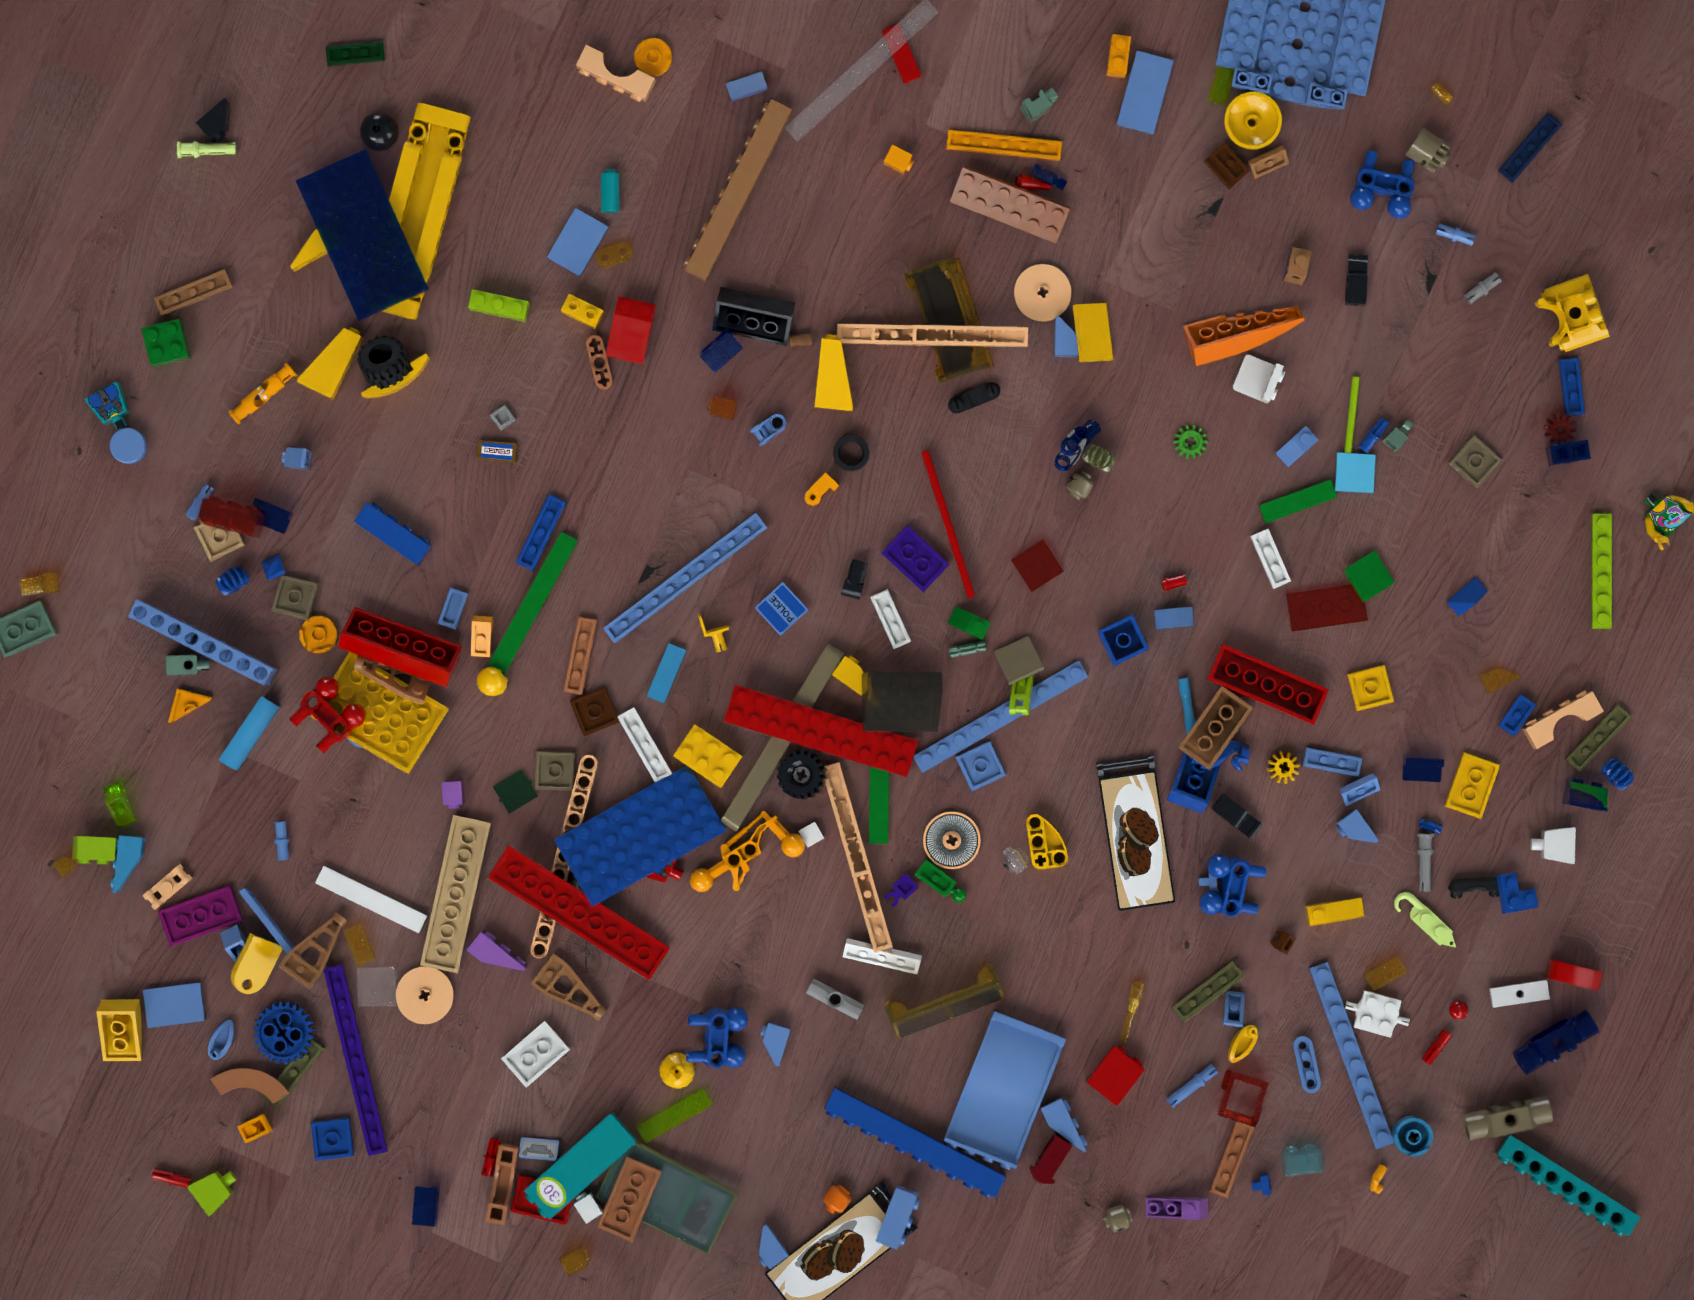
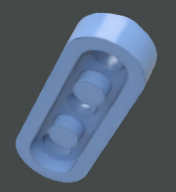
M1298 1036L1293 1041V1051L1300 1083L1303 1090L1308 1093H1315L1320 1089L1321 1081L1313 1044L1308 1037ZM1305 1042V1048L1300 1049L1299 1043ZM1304 1061H1309L1310 1063L1307 1068L1303 1066ZM1310 1079L1314 1081L1312 1086L1307 1085V1081Z

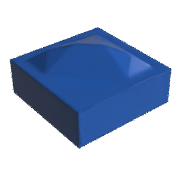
M279 555L261 562L268 581L286 573Z

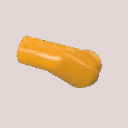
M1382 1164L1378 1165L1371 1178L1370 1190L1376 1194H1380L1383 1190V1185L1379 1184L1387 1171V1168Z

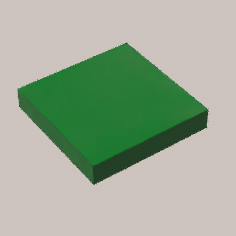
M1376 551L1369 553L1343 570L1363 603L1395 583Z

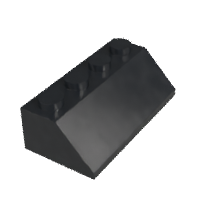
M720 287L712 330L787 346L796 303Z

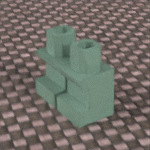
M1053 88L1046 92H1043L1041 89L1036 100L1032 102L1028 97L1022 101L1020 109L1031 124L1050 111L1052 104L1057 101L1058 95Z

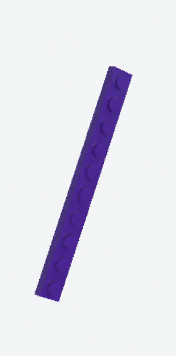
M343 964L324 968V975L368 1156L388 1151L344 967Z

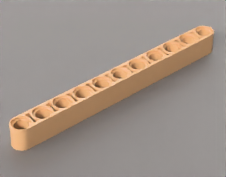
M585 755L580 761L561 835L583 824L598 768V759L593 755ZM587 758L594 760V767L591 769L586 768L584 765V761ZM583 776H586L590 781L587 787H582L579 784V780ZM577 795H581L585 799L582 806H578L574 802ZM571 814L579 816L580 821L578 824L574 825L570 822L569 817ZM557 847L551 872L555 874L556 870H563L565 873L563 880L567 882L571 869L567 862L560 859L561 852ZM540 912L531 945V954L536 958H543L548 954L557 923L542 912ZM546 925L549 927L550 933L548 936H543L540 933L541 926ZM537 944H542L545 947L544 954L540 955L535 952Z

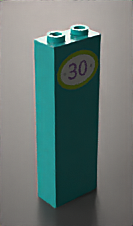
M611 1112L524 1190L526 1192L525 1197L531 1204L535 1203L539 1207L538 1212L544 1218L548 1217L551 1219L638 1140L616 1115Z

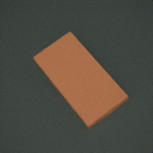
M627 1155L597 1228L633 1242L663 1170Z

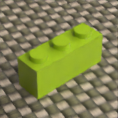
M474 289L471 291L468 305L470 311L522 322L527 321L530 307L529 301Z

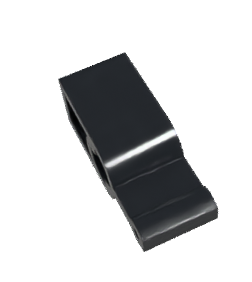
M1348 255L1345 305H1366L1368 255Z
M1222 794L1211 808L1249 839H1252L1263 825L1225 794Z

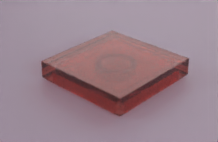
M1044 540L1011 559L1031 592L1064 572Z

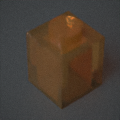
M714 396L713 400H709L707 411H710V416L733 421L737 401Z

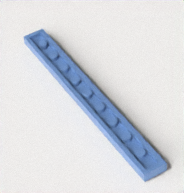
M757 513L753 514L603 629L614 644L765 531L767 526Z
M1080 661L1073 663L1032 687L1030 711L1088 678ZM1009 700L914 755L913 758L923 773L1023 714L1010 715ZM1017 701V705H1023V701Z
M1324 962L1310 967L1311 976L1374 1147L1379 1149L1392 1144L1393 1140L1329 964Z

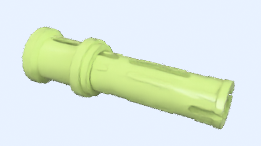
M177 141L178 159L184 156L198 158L200 155L236 154V142L199 143L193 141V143H181Z

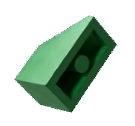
M955 607L947 624L982 641L991 623L968 611Z

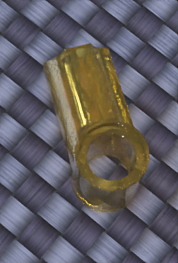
M57 572L20 579L22 596L59 592Z

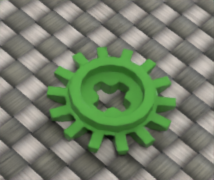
M1185 425L1186 431L1180 428L1181 435L1175 434L1179 438L1178 441H1173V443L1179 444L1175 450H1182L1179 454L1180 456L1186 453V459L1189 458V454H1192L1193 459H1196L1195 453L1201 456L1203 454L1200 450L1206 451L1207 449L1203 447V444L1208 443V441H1203V437L1207 435L1206 433L1200 434L1201 428L1196 431V425H1193L1192 430H1189V426ZM1193 437V441H1196V444L1189 448L1185 440Z

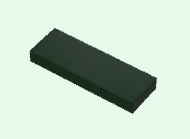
M383 41L326 47L327 66L385 61Z

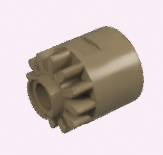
M1422 127L1405 156L1433 173L1437 167L1442 169L1451 154L1447 151L1451 144Z

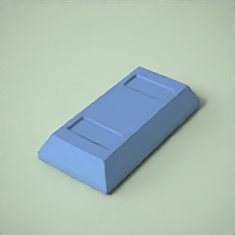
M450 587L438 624L456 630L468 593Z

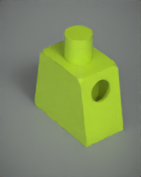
M216 1171L192 1183L187 1188L206 1214L210 1216L233 1193L230 1185L237 1178L232 1171H229L224 1176Z

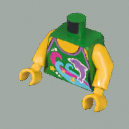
M1651 493L1644 499L1645 503L1650 507L1644 514L1646 517V531L1658 543L1659 549L1664 550L1662 543H1667L1670 546L1668 536L1692 515L1690 512L1694 514V503L1674 495H1666L1658 500Z

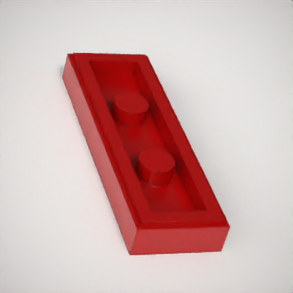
M900 24L883 30V37L903 84L921 78V73Z

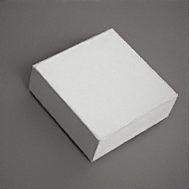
M815 822L798 831L807 847L824 839Z

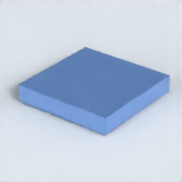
M990 741L955 757L971 792L1006 776Z

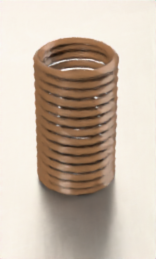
M811 333L789 335L790 347L812 345Z

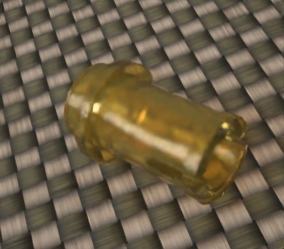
M1437 81L1430 88L1431 94H1435L1446 106L1454 96L1442 86L1443 83Z

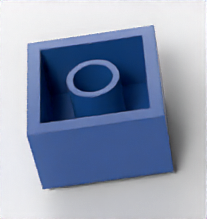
M1133 615L1097 631L1112 666L1149 650Z

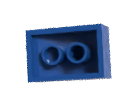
M1183 752L1167 796V801L1202 814L1209 804L1220 765L1210 770L1201 769L1199 764L1191 763V757Z

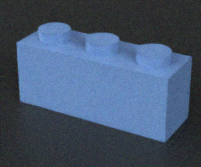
M897 1185L876 1242L896 1250L899 1248V1245H904L907 1235H904L906 1227H911L914 1219L911 1217L913 1209L917 1211L921 1201L918 1199L919 1193Z

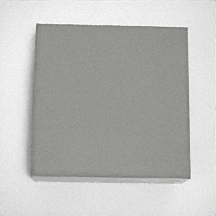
M505 404L490 414V417L500 431L516 421V418Z

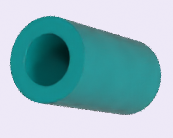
M606 169L604 173L600 174L601 213L620 212L619 173H616L614 169Z

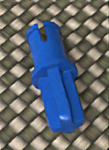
M1380 418L1373 428L1367 431V436L1358 445V448L1368 454L1376 441H1380L1379 437L1389 426V423L1384 418Z

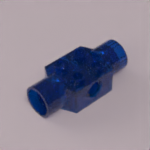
M1585 1009L1572 1017L1560 1020L1529 1038L1523 1046L1513 1051L1512 1054L1523 1073L1528 1075L1545 1065L1546 1062L1550 1061L1552 1063L1560 1059V1054L1565 1051L1568 1053L1578 1048L1577 1044L1583 1043L1600 1033L1590 1013ZM1558 1038V1044L1554 1046L1553 1042Z

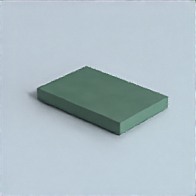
M41 599L0 618V651L4 658L58 635Z

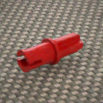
M1442 1029L1434 1042L1430 1043L1432 1045L1422 1056V1061L1427 1065H1431L1439 1053L1443 1052L1442 1049L1453 1036Z
M490 1138L487 1152L483 1156L485 1160L481 1175L485 1174L487 1177H493L501 1140Z
M155 1168L152 1173L153 1180L168 1183L169 1186L176 1185L188 1189L187 1187L191 1182V1177L176 1174L175 1171L168 1172Z

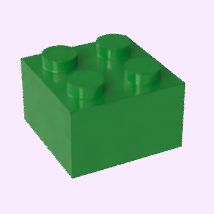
M176 319L141 328L149 362L152 367L191 359L181 320Z

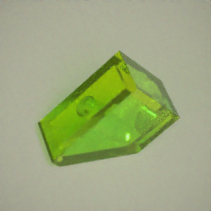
M122 781L104 786L105 804L118 828L137 822L129 795Z

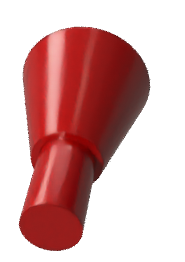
M1023 173L1015 179V186L1028 191L1038 189L1050 191L1051 183L1039 182V180Z

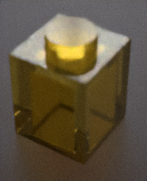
M579 1247L561 1256L559 1260L567 1276H570L588 1267L591 1258L586 1249L583 1250L582 1247Z

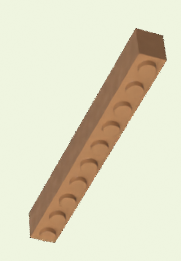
M771 99L770 103H765L761 111L763 116L761 120L757 119L753 130H755L753 136H749L745 142L744 147H746L744 154L740 153L735 164L738 166L735 172L731 171L727 178V181H729L727 188H722L718 196L720 201L718 205L714 204L709 214L712 216L709 223L705 222L701 232H703L701 239L697 238L692 249L695 251L692 257L688 256L684 263L686 267L685 272L704 282H707L792 114V109Z

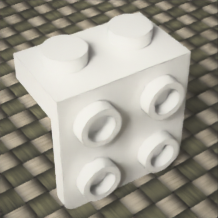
M1246 355L1234 382L1233 389L1264 403H1269L1270 399L1274 400L1278 390L1275 387L1277 382L1281 383L1285 372L1282 371L1284 366L1278 363L1273 365L1254 356Z

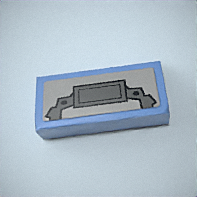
M521 1137L518 1157L557 1161L559 1140Z

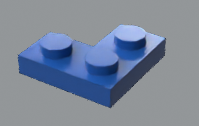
M1517 873L1496 876L1502 914L1538 908L1536 890L1527 889L1519 891Z

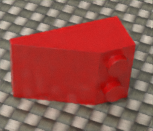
M618 296L606 357L643 365L656 313V304Z

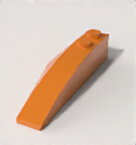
M1295 306L1273 309L1269 313L1261 310L1255 311V314L1244 315V313H1236L1235 317L1219 315L1184 325L1183 331L1190 355L1195 365L1199 366L1237 355L1264 344L1303 322L1304 317L1299 307Z

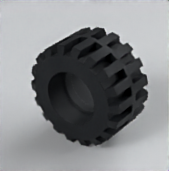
M386 335L381 338L377 336L374 337V340L367 341L368 344H364L361 347L362 350H359L357 361L366 381L370 382V385H376L377 388H382V386L388 388L389 385L393 384L394 386L397 384L396 382H401L403 376H407V370L410 369V361L402 343L398 339H394L392 336L387 338Z

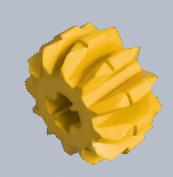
M1280 751L1279 758L1275 754L1272 755L1275 762L1268 760V764L1273 765V768H1267V771H1274L1270 778L1273 779L1277 776L1276 783H1280L1283 778V783L1287 784V777L1294 781L1292 773L1295 775L1299 774L1294 768L1300 767V764H1293L1297 760L1296 757H1292L1289 760L1290 752H1287L1284 758L1283 751ZM1283 762H1285V766L1288 768V770L1283 771L1284 773H1281V768H1279V765H1283Z

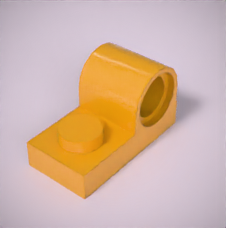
M473 616L471 656H491L493 617Z

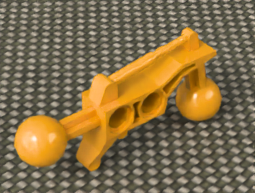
M762 811L751 823L743 827L725 844L721 845L722 861L708 870L698 868L691 873L690 885L697 892H706L712 887L715 878L730 869L734 879L733 890L739 891L744 876L750 870L746 862L762 853L759 841L762 832L767 827L782 841L781 849L788 857L800 856L805 850V841L799 834L789 833L777 820L778 817L776 815L771 818L765 811ZM762 817L766 820V822L757 827L750 840L734 850H730L729 847L748 832V829ZM753 844L756 852L753 855L747 854L745 852L746 845ZM730 855H738L740 861L737 865L729 863ZM739 867H741L743 872L741 876L738 877Z

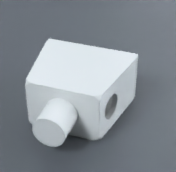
M1576 827L1541 831V839L1530 840V849L1541 850V858L1575 864Z

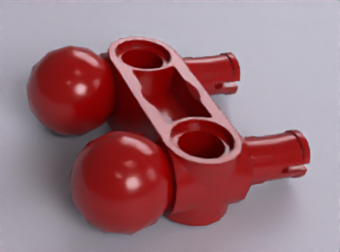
M328 676L322 677L317 681L315 690L313 689L304 695L300 702L301 707L289 718L297 727L308 715H312L328 730V734L316 745L322 753H325L335 742L338 743L348 738L351 731L355 727L362 725L366 719V711L360 704L352 703L347 705L341 716L327 702L334 699L339 692L338 682ZM317 698V705L310 707V699ZM343 724L345 726L344 732L337 734L336 727Z

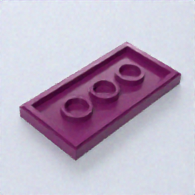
M231 885L158 911L170 947L244 921Z

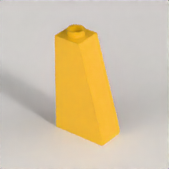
M352 327L349 330L343 328L299 376L296 382L334 400L363 340V337L360 336V331Z
M826 334V337H822L814 407L853 411V401L842 341L837 339L838 335Z

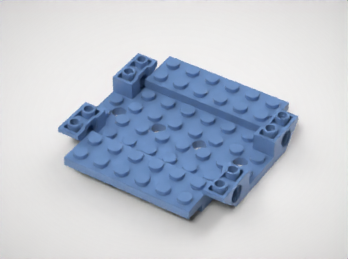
M1228 0L1215 66L1233 69L1234 75L1231 86L1241 91L1260 92L1273 99L1322 109H1344L1347 93L1366 96L1385 0ZM1301 3H1308L1310 10L1302 12L1300 10ZM1296 39L1300 40L1302 42V48L1298 50L1294 49L1292 46V41ZM1292 77L1295 81L1294 86H1286L1284 79Z

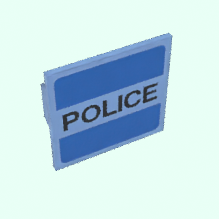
M783 582L755 607L780 636L808 611L805 605Z

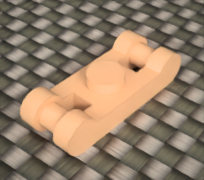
M181 864L176 866L169 874L142 895L145 900L148 899L150 901L151 907L154 910L158 909L193 879L190 874L187 875L185 873L184 867ZM176 875L181 879L179 883L174 879ZM157 891L162 895L159 900L154 895Z

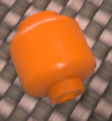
M840 1184L831 1186L823 1197V1201L826 1204L824 1208L832 1214L835 1211L843 1213L851 1202V1192Z

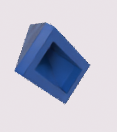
M1474 577L1451 597L1447 603L1458 616H1461L1477 604L1488 590Z

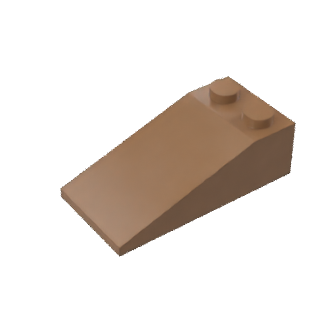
M1221 686L1178 749L1210 770L1253 707Z

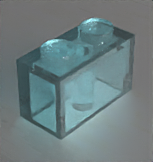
M1316 1144L1305 1145V1149L1286 1147V1151H1281L1283 1174L1285 1176L1324 1172L1321 1148L1316 1147Z

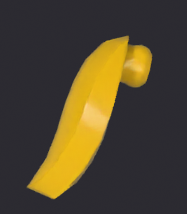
M1247 1025L1241 1028L1233 1037L1227 1055L1231 1063L1242 1060L1254 1048L1258 1039V1029L1256 1026Z

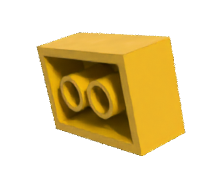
M694 724L673 755L720 788L723 787L743 757L696 724Z

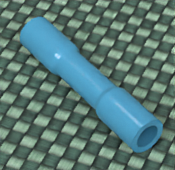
M1189 678L1177 680L1182 698L1187 735L1195 724L1196 719L1193 712Z

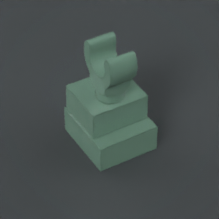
M1409 420L1405 421L1400 429L1395 427L1382 442L1393 452H1396L1408 439L1405 434L1414 424Z

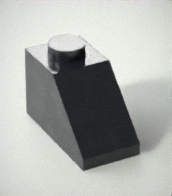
M224 98L196 122L213 143L221 141L226 136L225 133L228 131L230 103Z

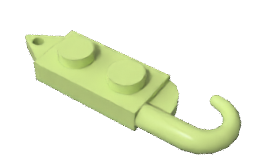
M1403 892L1396 896L1394 906L1398 912H1401L1399 907L1400 900L1407 899L1414 905L1410 911L1412 921L1439 946L1456 947L1452 935L1453 931L1413 894Z

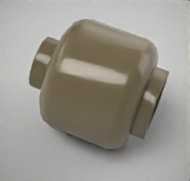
M1084 471L1072 473L1065 485L1068 490L1066 493L1078 500L1087 498L1094 487V483L1090 480L1092 476Z
M1123 1205L1108 1208L1105 1212L1106 1216L1103 1217L1105 1227L1110 1228L1114 1233L1128 1229L1130 1223L1133 1222L1129 1208H1125Z

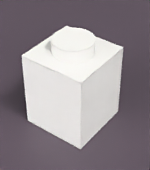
M583 1192L576 1197L577 1201L574 1203V1206L586 1224L603 1213V1209L592 1192L588 1194Z

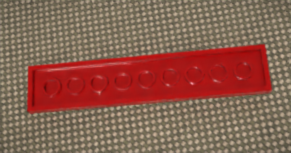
M734 685L723 720L736 726L904 777L908 776L918 744V740L738 685Z
M507 845L487 877L648 980L651 979L670 947L601 903L592 907L582 891Z

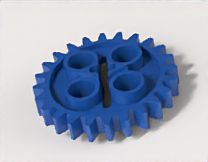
M281 1001L278 1007L276 1003H272V1009L265 1007L266 1013H259L262 1019H255L259 1025L253 1027V1029L257 1030V1033L252 1036L258 1037L254 1044L261 1045L258 1052L264 1050L263 1057L270 1055L269 1061H274L276 1058L277 1064H281L282 1060L285 1064H289L290 1058L292 1062H296V1056L300 1059L303 1058L301 1052L308 1053L309 1051L306 1047L313 1046L309 1040L315 1039V1036L310 1035L311 1032L316 1030L315 1028H310L314 1021L307 1020L310 1014H303L305 1008L298 1010L299 1004H294L292 1007L291 1002H287L285 1006L284 1002ZM285 1014H288L290 1017V1022L288 1024H285L283 1022V1016ZM270 1025H272L275 1029V1032L272 1036L269 1035L267 1032V1029ZM282 1029L287 1030V1032L285 1033L286 1036L281 1035L283 1033ZM295 1030H299L301 1033L299 1040H296L293 1036ZM280 1041L285 1043L284 1051H280L278 1048Z

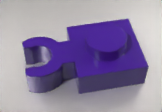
M905 873L892 885L895 891L887 893L884 898L886 900L889 896H893L895 901L891 906L894 907L898 904L900 897L906 900L918 886Z

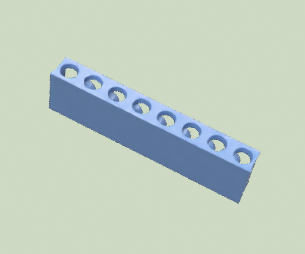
M135 599V603L128 615L129 618L262 685L270 686L276 672L279 671V669L143 600Z

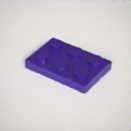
M908 525L881 553L922 592L949 566V563Z

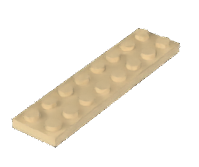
M453 815L421 958V966L453 973L459 972L491 827L490 822Z

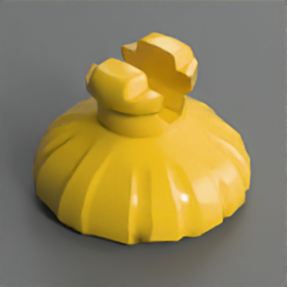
M672 1053L661 1061L659 1074L666 1085L681 1089L692 1082L695 1075V1066L693 1062H686L684 1054Z

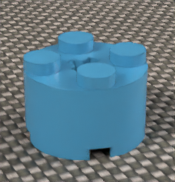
M1405 1116L1400 1118L1392 1127L1391 1136L1393 1143L1402 1153L1414 1157L1423 1155L1429 1150L1433 1141V1132L1429 1124L1421 1118ZM1411 1132L1416 1134L1414 1140L1408 1138Z

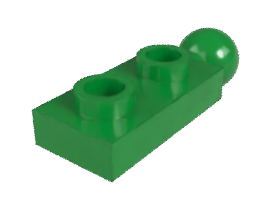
M925 859L914 874L945 898L950 893L954 902L962 903L965 901V890L955 888L954 885L957 882Z

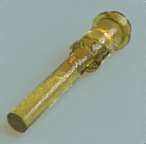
M1136 981L1131 985L1132 990L1127 1003L1129 1008L1119 1040L1123 1043H1127L1136 1008L1140 1006L1143 991L1146 990L1144 988L1145 984Z

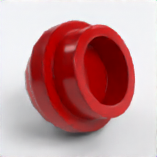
M1455 1001L1449 1007V1014L1456 1020H1462L1468 1015V1006L1462 1001Z

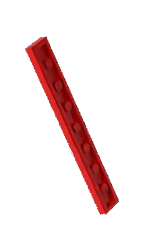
M927 450L921 452V456L967 599L975 596L930 453Z

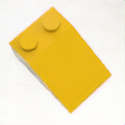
M140 999L101 1000L96 1012L103 1061H141L142 1015Z

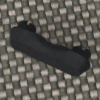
M989 382L954 396L949 400L948 408L952 413L957 414L997 398L1000 395V387L995 382Z
M1496 877L1453 879L1448 886V890L1451 891L1450 896L1453 899H1456V896L1460 899L1463 896L1462 892H1472L1473 890L1489 891L1488 894L1491 897L1495 895L1499 897Z

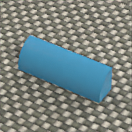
M261 696L219 758V761L238 771L280 709V706L267 697Z

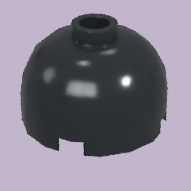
M381 112L372 113L362 121L360 136L364 144L371 150L378 152L386 151L396 143L399 135L398 126L388 114Z

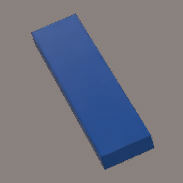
M551 494L548 495L516 561L517 564L534 571L567 502Z

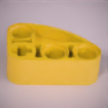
M1030 814L1026 818V830L1032 865L1037 869L1064 866L1068 861V854L1060 834L1043 817L1038 814ZM1032 817H1037L1040 820V824L1036 828H1032L1029 824ZM1035 836H1040L1043 840L1042 845L1039 847H1035L1032 844V839ZM1058 852L1064 854V860L1061 863L1054 861V855ZM1038 855H1041L1042 858H1045V861L1042 862L1041 866H1039L1038 863H1035V860L1038 859Z

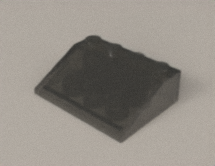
M942 672L863 673V732H938L942 699Z

